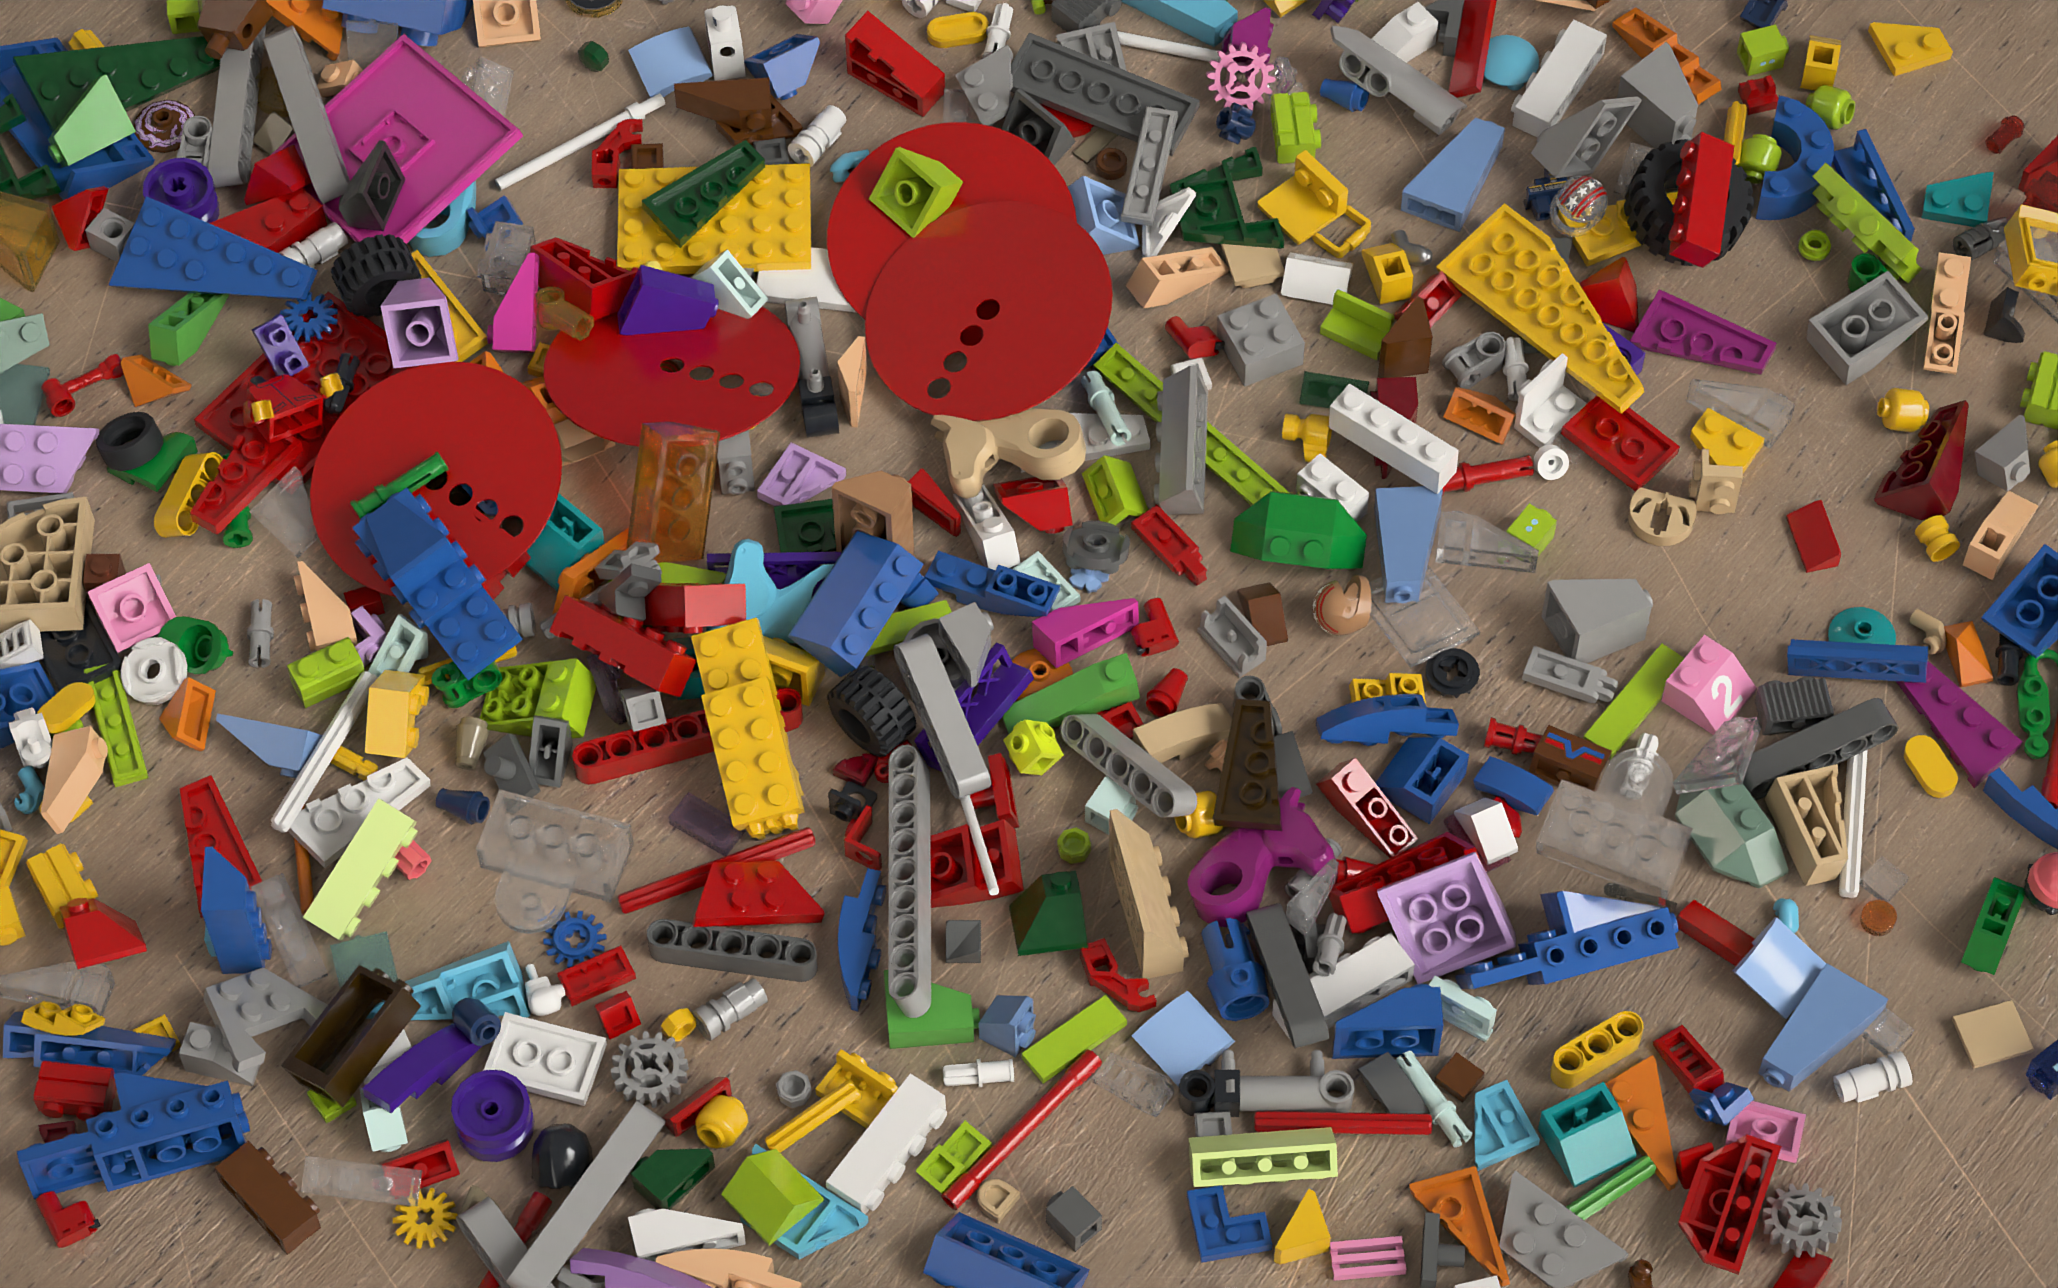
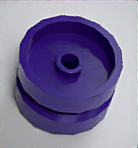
M173 158L157 164L148 172L143 182L144 200L147 196L207 223L218 219L220 215L219 201L215 192L214 181L207 167L200 162L188 158Z
M484 1070L472 1074L460 1083L452 1098L451 1113L461 1146L471 1156L490 1162H500L513 1158L524 1150L533 1136L535 1120L527 1089L516 1076L503 1070Z

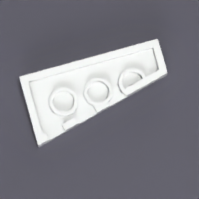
M1070 413L1075 416L1082 429L1086 445L1085 461L1099 459L1103 455L1116 456L1150 449V439L1143 415L1120 414L1131 432V439L1128 442L1122 434L1126 444L1116 446L1111 442L1110 436L1098 414ZM1049 441L1041 445L1039 449L1055 448L1064 441Z

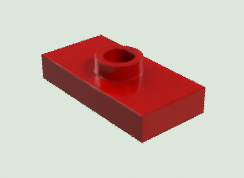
M620 945L558 972L557 977L560 984L563 985L565 994L573 1007L635 980L636 974Z

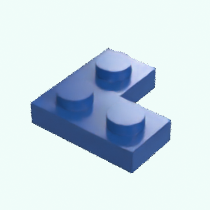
M1222 1185L1187 1191V1201L1201 1263L1272 1250L1273 1244L1265 1212L1230 1218Z

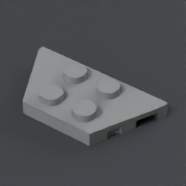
M1514 1171L1511 1178L1499 1243L1500 1250L1550 1288H1570L1576 1282L1588 1279L1598 1274L1600 1270L1618 1261L1620 1263L1627 1259L1629 1256L1628 1252L1519 1172Z

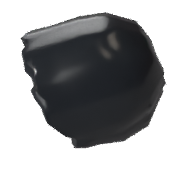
M567 1123L552 1124L541 1131L533 1144L531 1178L540 1188L561 1189L564 1186L572 1188L577 1184L593 1162L592 1147L587 1135L572 1124Z

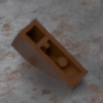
M769 78L674 83L676 108L738 129L758 130L772 127Z

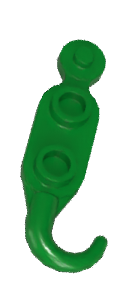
M2046 649L2037 658L2028 654L2024 662V672L2016 691L2019 725L2029 736L2025 742L2024 751L2032 759L2044 758L2049 750V744L2043 737V733L2049 728L2051 720L2049 692L2047 684L2038 671L2037 663L2040 659L2048 658L2053 660L2058 667V653L2051 649Z

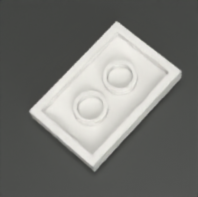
M505 1012L500 1032L495 1038L484 1070H503L516 1076L526 1087L527 1092L585 1106L607 1041L606 1038Z

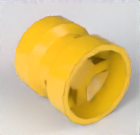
M1942 515L1926 519L1918 525L1914 532L1920 543L1927 546L1926 553L1933 562L1947 559L1960 547V542L1955 534L1949 533V525Z

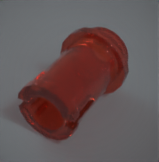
M2015 115L2004 117L2001 121V126L1985 140L1987 148L1995 154H2001L2015 138H2020L2023 135L2025 128L2023 121Z

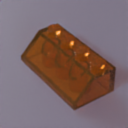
M676 422L642 423L626 550L636 541L658 545L660 553L654 557L657 563L704 559L720 432Z

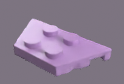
M0 424V490L67 493L74 480L76 471L81 468L86 459L85 455L93 440L97 439L99 429Z

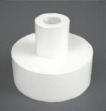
M1550 444L1541 447L1536 452L1533 465L1543 478L1555 480L1566 473L1569 459L1560 447Z

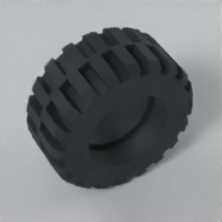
M1688 139L1676 140L1674 145L1672 142L1660 144L1658 148L1652 149L1644 160L1641 161L1626 189L1624 213L1626 216H1629L1627 224L1630 230L1637 233L1635 238L1641 245L1646 244L1649 247L1648 251L1655 256L1660 254L1665 257L1664 261L1670 263L1679 261L1681 265L1693 266V264L1669 254L1671 244L1669 232L1674 223L1675 213H1673V204L1667 197L1665 189L1679 187L1676 181L1682 166L1680 153L1683 145L1688 141ZM1734 158L1732 161L1720 255L1713 261L1724 257L1727 251H1731L1748 224L1754 208V199L1751 196L1753 193L1750 181H1745L1747 174L1742 167L1738 168L1735 165L1736 160Z

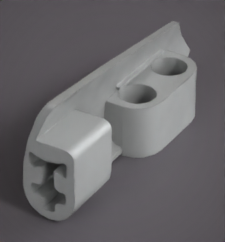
M1331 26L1330 31L1333 42L1344 49L1339 60V67L1342 73L1371 95L1382 97L1388 92L1392 93L1415 110L1414 118L1438 135H1441L1455 122L1461 109L1467 108L1465 103L1360 31L1347 27Z

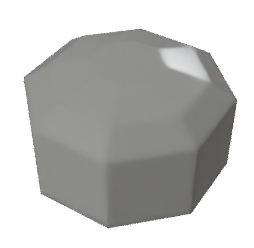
M797 1070L783 1073L776 1083L780 1102L791 1108L805 1105L812 1094L808 1076Z

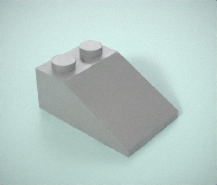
M1638 96L1600 100L1544 130L1538 136L1537 144L1531 154L1555 178L1592 174L1642 100Z
M1887 271L1809 319L1806 340L1842 382L1848 385L1879 364L1928 320V316L1891 273Z

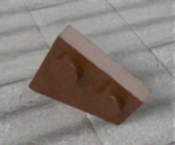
M772 95V127L758 130L738 129L715 121L716 129L733 146L744 140L754 145L753 142L797 137L803 130V126Z

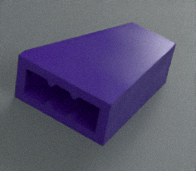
M640 265L617 313L619 334L636 335L704 329L709 318H713L718 310L719 300L715 298L714 284Z

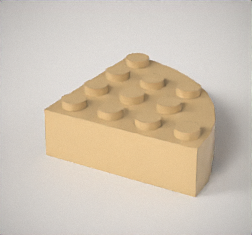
M87 497L62 499L43 504L44 509L37 510L26 516L22 512L0 525V633L27 620H31L40 632L83 630L87 596L83 579L86 554H91L95 522Z

